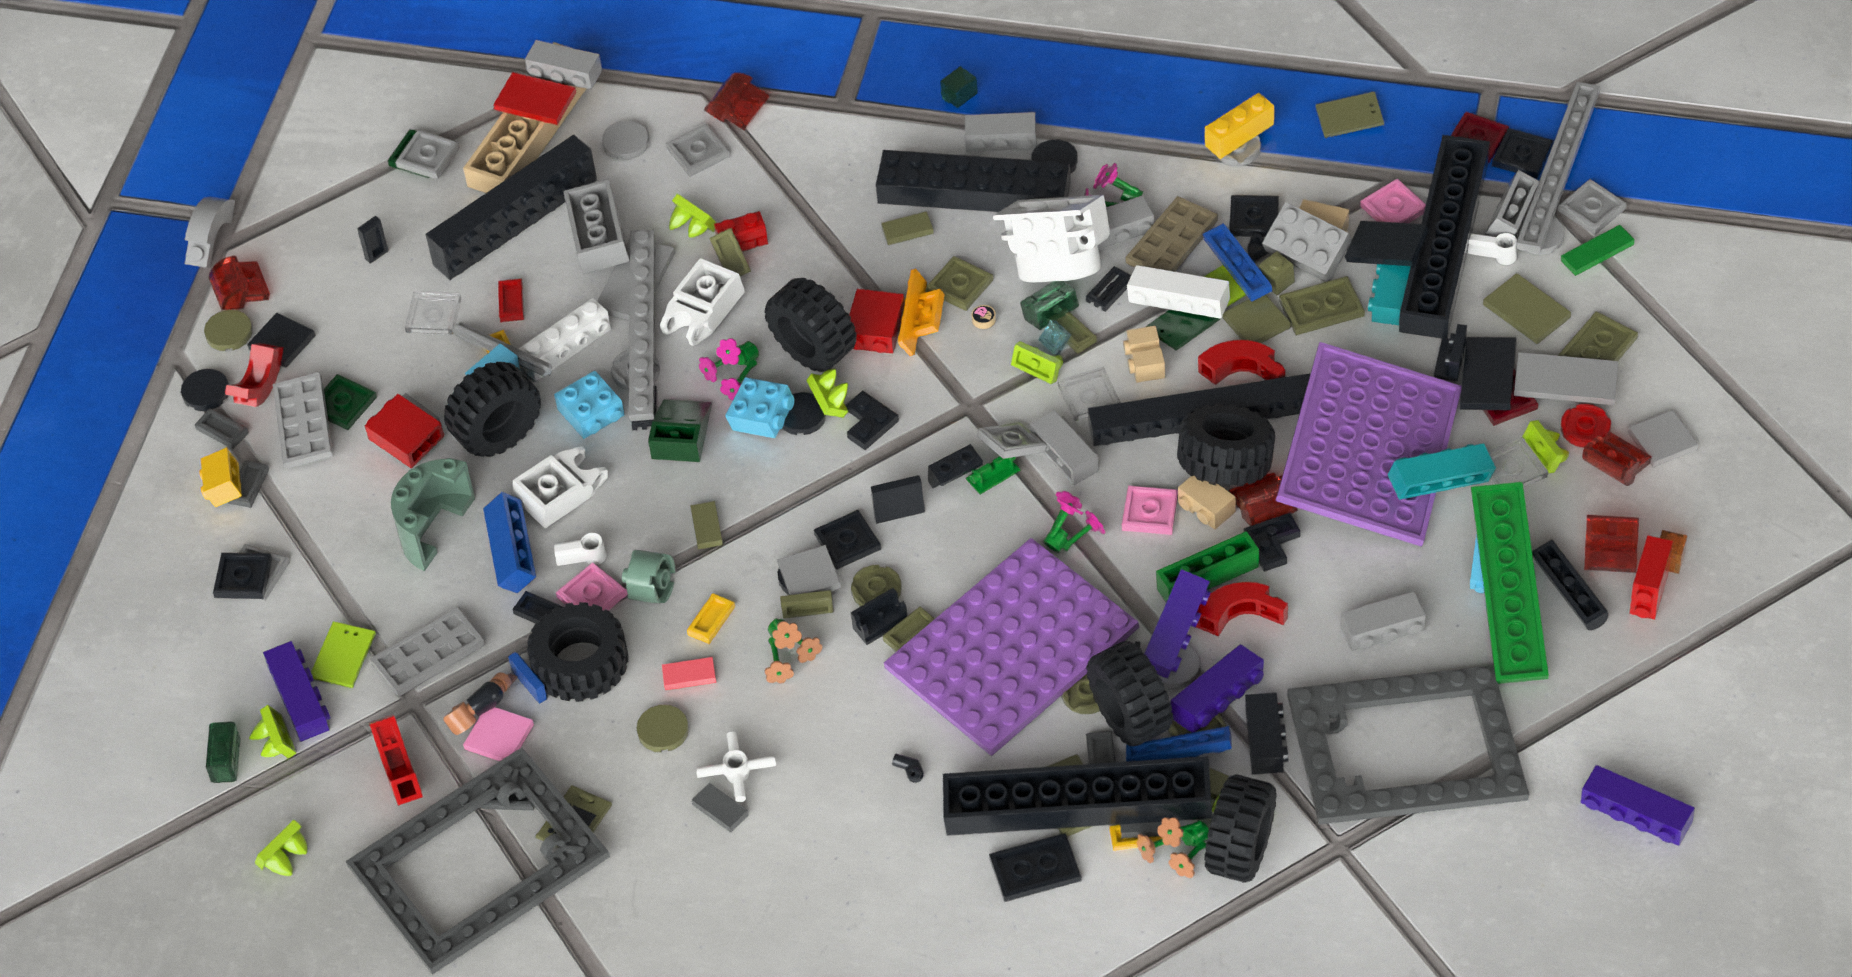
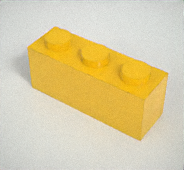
M1260 93L1255 94L1205 126V146L1218 158L1222 159L1274 125V105Z

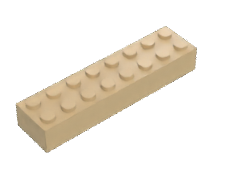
M555 42L552 43V44H556V45H560V46H565V45H561V44H558V43H555ZM564 84L575 87L576 94L558 125L503 112L463 168L467 187L487 193L535 161L586 88Z

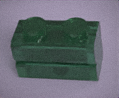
M1053 281L1020 302L1025 321L1031 325L1033 324L1039 330H1042L1053 321L1060 319L1066 313L1079 306L1074 288L1064 281Z
M235 722L209 724L206 770L212 783L237 781L240 735Z

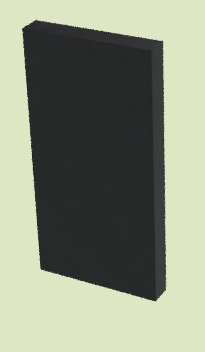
M1467 337L1460 410H1511L1517 345L1516 337Z

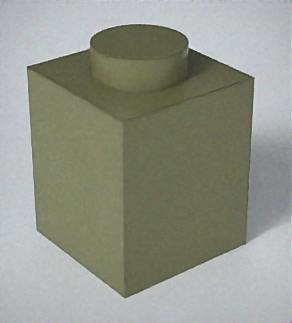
M1276 251L1259 264L1260 271L1271 283L1272 292L1275 295H1279L1295 282L1293 264Z

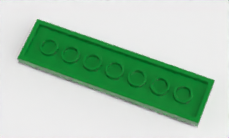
M1523 482L1471 487L1496 682L1503 684L1548 679V666Z

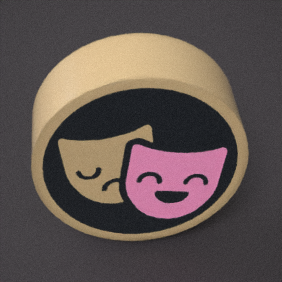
M980 305L973 309L971 316L975 327L987 329L995 324L996 313L992 307Z

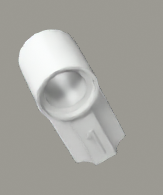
M1472 233L1469 238L1468 254L1492 257L1499 264L1510 265L1517 259V239L1510 233H1502L1497 237Z
M588 533L581 540L556 543L554 545L558 566L579 562L599 565L607 557L602 537L597 533Z

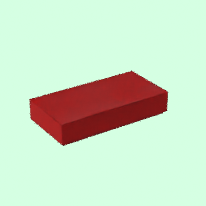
M522 278L498 281L500 323L524 320Z

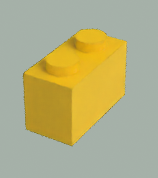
M227 447L201 458V469L199 470L203 481L201 492L206 500L209 499L217 507L242 496L239 463Z

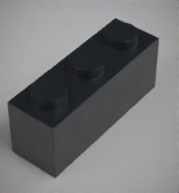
M1277 693L1246 694L1245 712L1252 775L1283 773L1284 762H1288L1287 746H1282V740H1286L1285 724H1280V719L1284 718L1283 703H1278Z

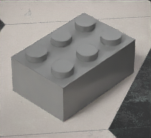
M1285 202L1262 244L1266 252L1273 254L1277 251L1294 266L1328 282L1352 240L1348 232Z

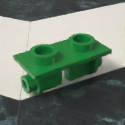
M999 456L990 464L987 463L977 470L974 469L972 474L965 479L981 495L1018 473L1021 469L1013 462L1016 459L1015 457L1003 459Z

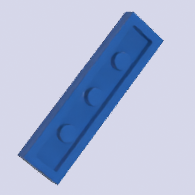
M1224 223L1203 234L1204 241L1251 302L1273 291L1271 283Z
M1230 727L1146 741L1139 746L1126 745V762L1198 757L1207 753L1224 752L1232 749Z

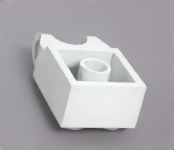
M700 258L673 292L674 297L667 304L660 324L662 333L668 335L683 326H689L686 337L692 346L699 344L709 337L745 292L739 274Z
M582 446L561 451L555 456L550 455L513 480V496L521 499L523 508L544 528H547L593 497L598 488L608 478V470L605 467L590 470L579 468L582 461L586 458V449Z

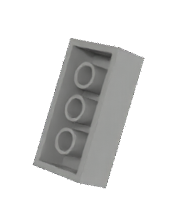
M609 179L563 191L575 248L583 273L586 274L630 262L615 196Z

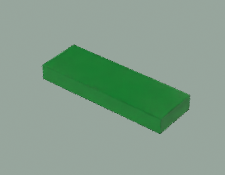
M1618 225L1561 255V262L1577 276L1633 246L1635 239L1621 225Z

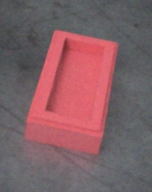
M713 657L662 664L665 690L716 683Z

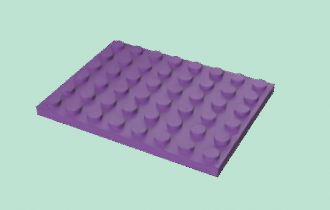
M1319 342L1276 501L1422 547L1436 492L1399 500L1388 477V473L1394 461L1399 458H1412L1423 453L1432 454L1447 449L1462 386Z
M1030 538L884 662V667L992 756L1062 696L1065 691L1087 673L1086 666L1092 656L1119 642L1125 641L1139 629V622L1034 539Z

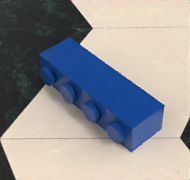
M501 492L483 508L497 584L503 589L519 593L536 578V572L522 501L517 497Z

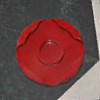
M1593 404L1576 405V408H1569L1561 418V433L1570 444L1577 447L1591 448L1599 446L1610 435L1611 420L1602 408Z

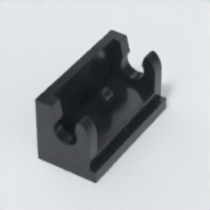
M894 588L889 589L851 612L853 630L866 645L882 637L907 617L906 604L904 601L899 602L897 591Z

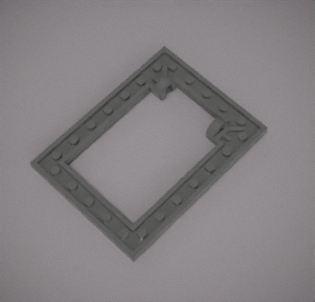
M1493 666L1289 688L1287 690V698L1319 825L1527 801L1529 798V791L1498 682H1496ZM1472 696L1494 776L1365 791L1361 775L1355 776L1354 784L1351 786H1346L1344 777L1336 778L1325 733L1336 734L1347 726L1345 710ZM1330 718H1337L1335 722L1330 723Z
M521 747L348 859L346 863L433 975L608 859L610 854ZM514 793L519 800L526 796L557 833L548 836L540 848L542 855L549 864L438 936L386 868L490 800L496 798L504 809H507L511 806L509 802L510 795ZM557 845L559 849L552 853V849Z

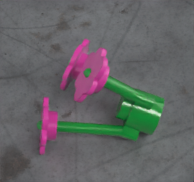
M1113 163L1109 168L1108 164L1103 165L1093 186L1096 189L1101 184V187L1104 188L1109 183L1123 190L1120 200L1124 202L1140 197L1144 192L1117 177L1116 163ZM1086 188L1084 196H1091L1089 195L1088 188ZM1105 201L1106 207L1119 204L1117 202Z
M733 338L721 340L720 346L716 350L718 357L722 359L714 363L708 357L699 358V369L704 374L706 380L715 382L717 380L715 375L717 367L729 363L731 365H747L737 380L729 378L728 380L723 379L721 381L720 391L724 395H728L730 400H733L741 386V382L749 371L757 365L755 359L758 358L759 351L750 341L737 346L736 341Z
M1062 491V493H1056V501L1060 503L1061 510L1050 532L1042 542L1054 552L1059 553L1061 549L1068 551L1071 545L1089 530L1099 531L1103 535L1106 532L1097 517L1087 510L1085 511L1087 526L1067 540L1068 533L1061 529L1068 514L1074 515L1075 512L1082 515L1083 512L1078 510L1082 508L1080 499L1067 491Z

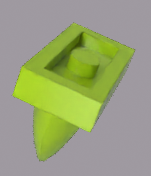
M677 193L672 199L676 207L670 217L669 229H676L692 218L688 227L689 238L699 236L707 229L714 233V224L717 222L710 215Z
M1019 341L1015 344L1011 365L1047 383L1053 384L1057 381L1059 369L1063 365V358L1060 355L1051 356L1039 350L1038 347H1032Z
M829 369L821 375L811 373L806 381L824 415L844 418L848 412L844 404L848 383H842L835 387L836 369Z
M1539 420L1530 421L1521 440L1547 474L1555 473L1559 464L1568 458L1569 451L1558 447L1555 443L1560 437L1559 433L1545 429Z
M266 705L260 709L262 719L252 730L249 739L260 740L270 736L260 755L263 757H275L282 754L289 759L296 754V750L283 716L271 706Z
M293 820L257 855L255 864L261 870L267 867L277 874L292 876L291 863L282 850L285 849L290 853L299 855L307 854V843L300 832L302 826Z

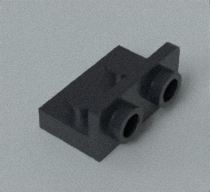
M1457 324L1456 333H1451L1450 339H1441L1434 371L1435 378L1458 382L1466 347L1467 325Z
M969 444L929 465L928 482L932 488L939 485L944 486L982 466L983 460L973 446Z

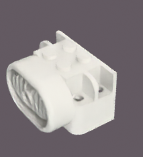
M1104 195L1017 200L993 215L994 220H1004L1006 231L1001 234V239L1008 241L1011 251L1015 253L1020 280L1031 283L1069 281L1088 277L1100 270L1101 261L1098 245L1104 242L1110 234Z

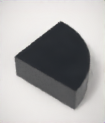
M1259 232L1250 238L1247 247V254L1253 261L1269 254L1263 247L1262 242L1264 238Z

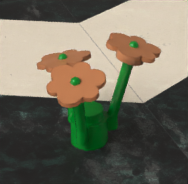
M775 618L768 626V632L771 636L768 642L771 645L774 662L765 669L767 682L784 683L786 679L792 678L794 675L790 663L779 661L777 648L783 649L787 647L792 649L797 642L800 644L796 651L798 660L804 663L807 660L813 661L816 655L821 652L822 645L819 643L820 639L817 637L813 639L807 637L803 640L801 639V632L797 630L798 626L796 623L789 624L783 619Z
M1166 817L1162 819V825L1157 830L1159 836L1163 839L1153 842L1147 835L1138 834V850L1141 852L1142 858L1147 860L1148 863H1153V854L1156 847L1161 845L1178 847L1181 843L1180 838H1182L1187 846H1195L1188 855L1182 852L1178 854L1173 852L1169 860L1170 867L1176 870L1179 876L1183 877L1185 875L1188 878H1192L1195 875L1193 870L1195 865L1191 859L1206 847L1205 841L1208 839L1209 829L1200 820L1192 824L1180 826L1177 818L1169 819Z

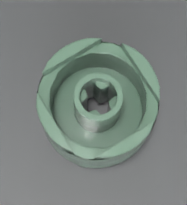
M633 550L629 566L622 573V582L626 583L628 599L655 604L667 602L674 587V582L670 581L671 573L675 574L673 557L664 553Z

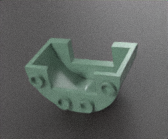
M447 458L420 464L410 469L399 480L393 490L391 510L401 547L410 563L423 571L427 569L437 555V549L432 545L421 542L420 539L440 510L444 509L463 517L475 500L465 461Z

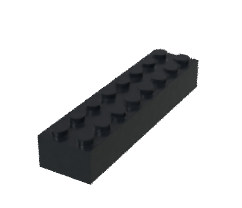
M573 134L427 232L425 235L433 266L449 280L453 279L565 203L563 191L596 182L597 177L591 148Z
M883 150L876 180L878 204L1000 212L1017 200L1068 197L1071 183L1070 163Z

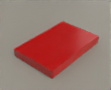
M512 72L493 106L494 110L558 125L576 94V88Z

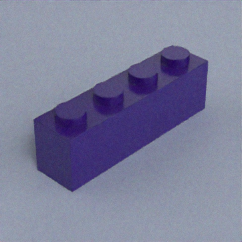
M1182 569L1144 652L1150 659V663L1157 670V674L1167 679L1171 671L1177 672L1182 658L1178 657L1181 649H1187L1192 637L1188 635V631L1191 626L1196 628L1201 617V613L1197 612L1200 604L1206 605L1211 591L1207 590L1210 581Z
M292 641L264 651L263 654L268 669L300 742L329 731L327 720L331 719L326 705L320 706L319 704L322 697L318 687L311 686V682L314 679L309 667L303 668L302 664L306 662L301 649L296 650Z
M1238 645L1170 700L1173 720L1192 733L1198 731L1201 727L1207 726L1211 719L1217 714L1223 713L1228 705L1236 699H1240L1253 685L1260 683L1264 676V659L1243 645Z
M1598 765L1594 767L1582 788L1581 803L1589 809L1605 813L1616 821L1630 824L1637 830L1655 835L1667 843L1679 846L1693 823L1695 807Z

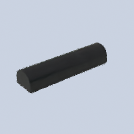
M1553 539L1532 551L1535 562L1587 630H1595L1601 627L1608 619V611Z

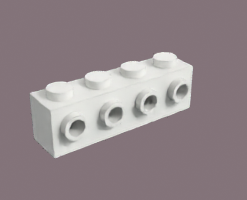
M1136 265L1127 284L1128 298L1131 303L1215 318H1222L1230 300L1229 281Z
M592 298L519 349L550 363L552 371L611 330L608 311ZM521 366V369L534 381L543 377Z

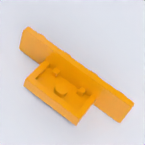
M916 268L910 272L907 295L904 301L905 306L901 318L900 334L898 336L900 347L909 356L915 355L918 337L939 331L945 296L941 289L926 292L927 281Z

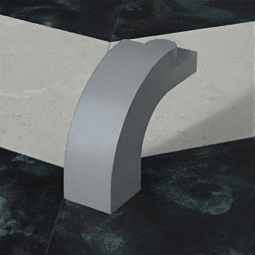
M205 197L197 204L186 231L185 240L188 241L185 264L206 268L211 267L216 234L222 224H232L235 200Z

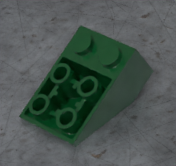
M664 399L652 421L648 443L651 459L700 462L712 402Z

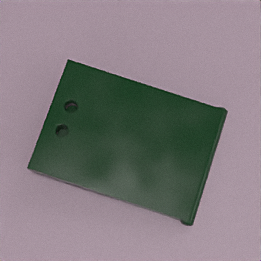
M1169 309L1145 327L1156 326L1159 340L1177 351L1221 318Z

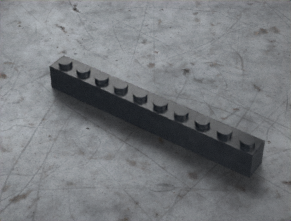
M1310 373L1088 408V422L1093 446L1179 434L1183 418L1196 408L1201 409L1205 405L1215 406V404H1223L1229 406L1231 404L1239 408L1246 407L1252 412L1260 413L1262 418L1265 417L1266 419L1297 415L1300 413Z

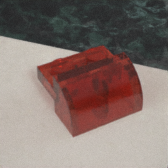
M732 73L706 105L704 111L722 123L727 119L745 131L767 102L770 95L751 83L752 77L743 73Z
M236 255L229 256L217 262L210 270L208 278L221 310L244 309L246 302L269 300L270 292L257 261L238 262Z
M1609 432L1603 438L1598 435L1584 446L1582 458L1585 462L1625 486L1634 483L1635 476L1650 464L1652 457L1612 432Z
M1275 473L1266 474L1261 480H1257L1253 484L1249 485L1246 483L1244 486L1229 490L1236 497V505L1240 508L1242 518L1249 526L1298 511L1296 507L1276 501L1282 475L1277 476Z
M1587 515L1584 570L1636 573L1639 518Z

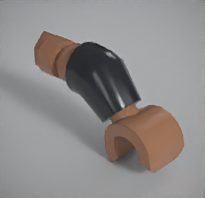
M499 672L491 681L485 682L466 700L468 704H465L463 701L451 708L452 711L446 714L444 722L455 735L463 733L476 722L474 714L480 716L498 705L503 699L504 692L516 681L517 676Z

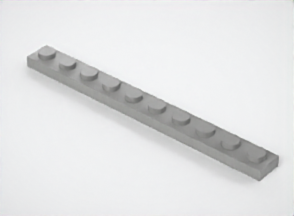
M1577 82L1516 242L1517 250L1538 254L1542 250L1599 96L1600 86L1581 82Z
M654 229L630 231L629 419L630 421L654 419Z

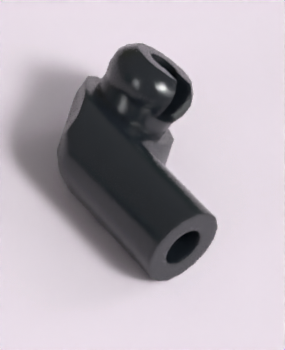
M898 753L894 755L893 766L905 769L907 778L913 783L922 780L924 771L919 760Z

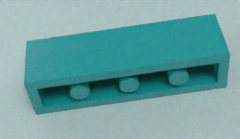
M1377 264L1376 275H1379V278L1373 281L1372 293H1375V295L1369 298L1368 311L1372 312V322L1399 326L1400 310L1411 266Z
M1484 443L1478 445L1468 444L1463 448L1453 450L1448 448L1438 453H1423L1417 457L1399 458L1394 461L1388 477L1398 499L1401 500L1489 482L1496 467Z

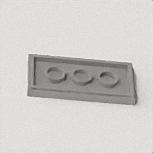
M629 239V241H628L626 247H627V252H628V256H629V260H630V239ZM655 243V291L675 254L674 247ZM630 262L615 266L597 300L608 311V315L629 320Z
M1518 352L1514 396L1614 405L1618 361Z

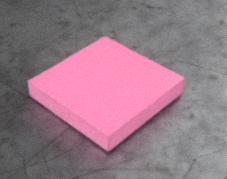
M1398 179L1360 201V207L1377 222L1410 223L1424 214L1426 206L1421 199Z
M1128 486L1122 531L1172 535L1178 490Z
M591 563L556 592V597L564 604L573 603V605H579V602L588 603V606L593 604L601 606L603 611L605 609L609 611L627 596V589L594 563Z
M494 707L480 715L463 744L464 749L501 761L521 748L534 726L533 720Z

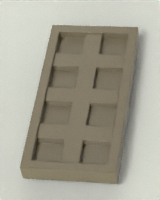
M1177 196L1128 253L1126 264L1132 267L1139 265L1175 272L1204 238L1203 234L1216 224L1218 214Z

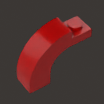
M1231 340L1210 347L1198 356V372L1214 385H1217L1224 378L1236 372H1251L1259 375L1264 380L1285 377L1283 365L1275 362V350L1255 341Z
M263 343L252 344L249 364L244 377L239 383L226 385L225 395L234 396L233 403L258 407L264 403L273 389V384L276 382L281 365L283 347Z
M1237 582L1228 584L1213 591L1205 606L1200 604L1197 612L1201 613V617L1196 628L1219 637L1231 619L1243 614L1258 615L1284 625L1288 619V603L1284 602L1281 598L1270 596L1269 586L1261 583Z
M394 714L369 722L381 762L398 806L422 798L423 795Z

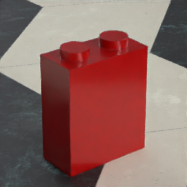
M856 289L849 313L857 335L854 350L894 353L905 306L904 294Z
M400 394L388 400L383 408L375 416L370 417L364 425L368 440L411 469L444 437L440 421Z
M1647 535L1633 582L1630 614L1640 618L1655 620L1669 574L1673 541Z

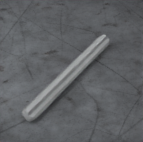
M462 322L454 325L453 333L456 336L488 351L502 344L517 355L520 366L543 377L552 374V365Z

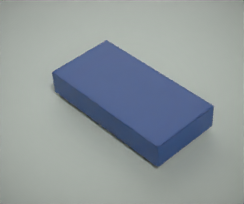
M516 652L508 656L511 671L539 704L547 700L543 682Z

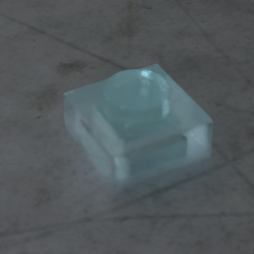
M1050 320L1038 340L1053 354L1059 355L1071 334L1057 321Z

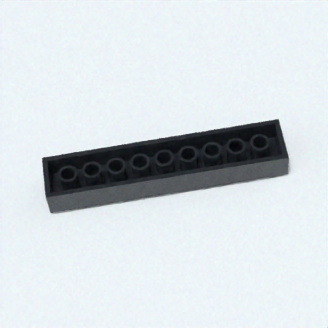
M1448 135L1442 136L1421 223L1427 224L1429 231L1414 266L1410 268L1399 317V332L1440 339L1448 338L1468 253L1469 238L1473 231L1488 167L1490 141Z
M1208 756L943 774V819L947 836L1162 822V819L1166 817L1169 819L1177 818L1179 821L1212 819L1213 815Z

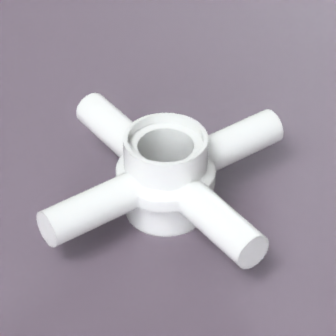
M729 732L727 733L729 752L724 755L723 763L697 767V776L701 778L724 774L727 780L733 783L735 800L743 802L746 800L744 782L749 777V771L776 766L775 756L748 760L745 753L739 750L737 733Z

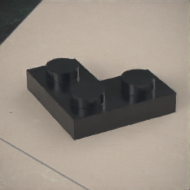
M863 390L846 404L848 412L860 420L847 431V438L864 450H867L899 422L898 414Z
M1291 513L1244 528V532L1247 531L1259 548V564L1264 572L1287 564V556L1280 544L1299 538L1301 533Z

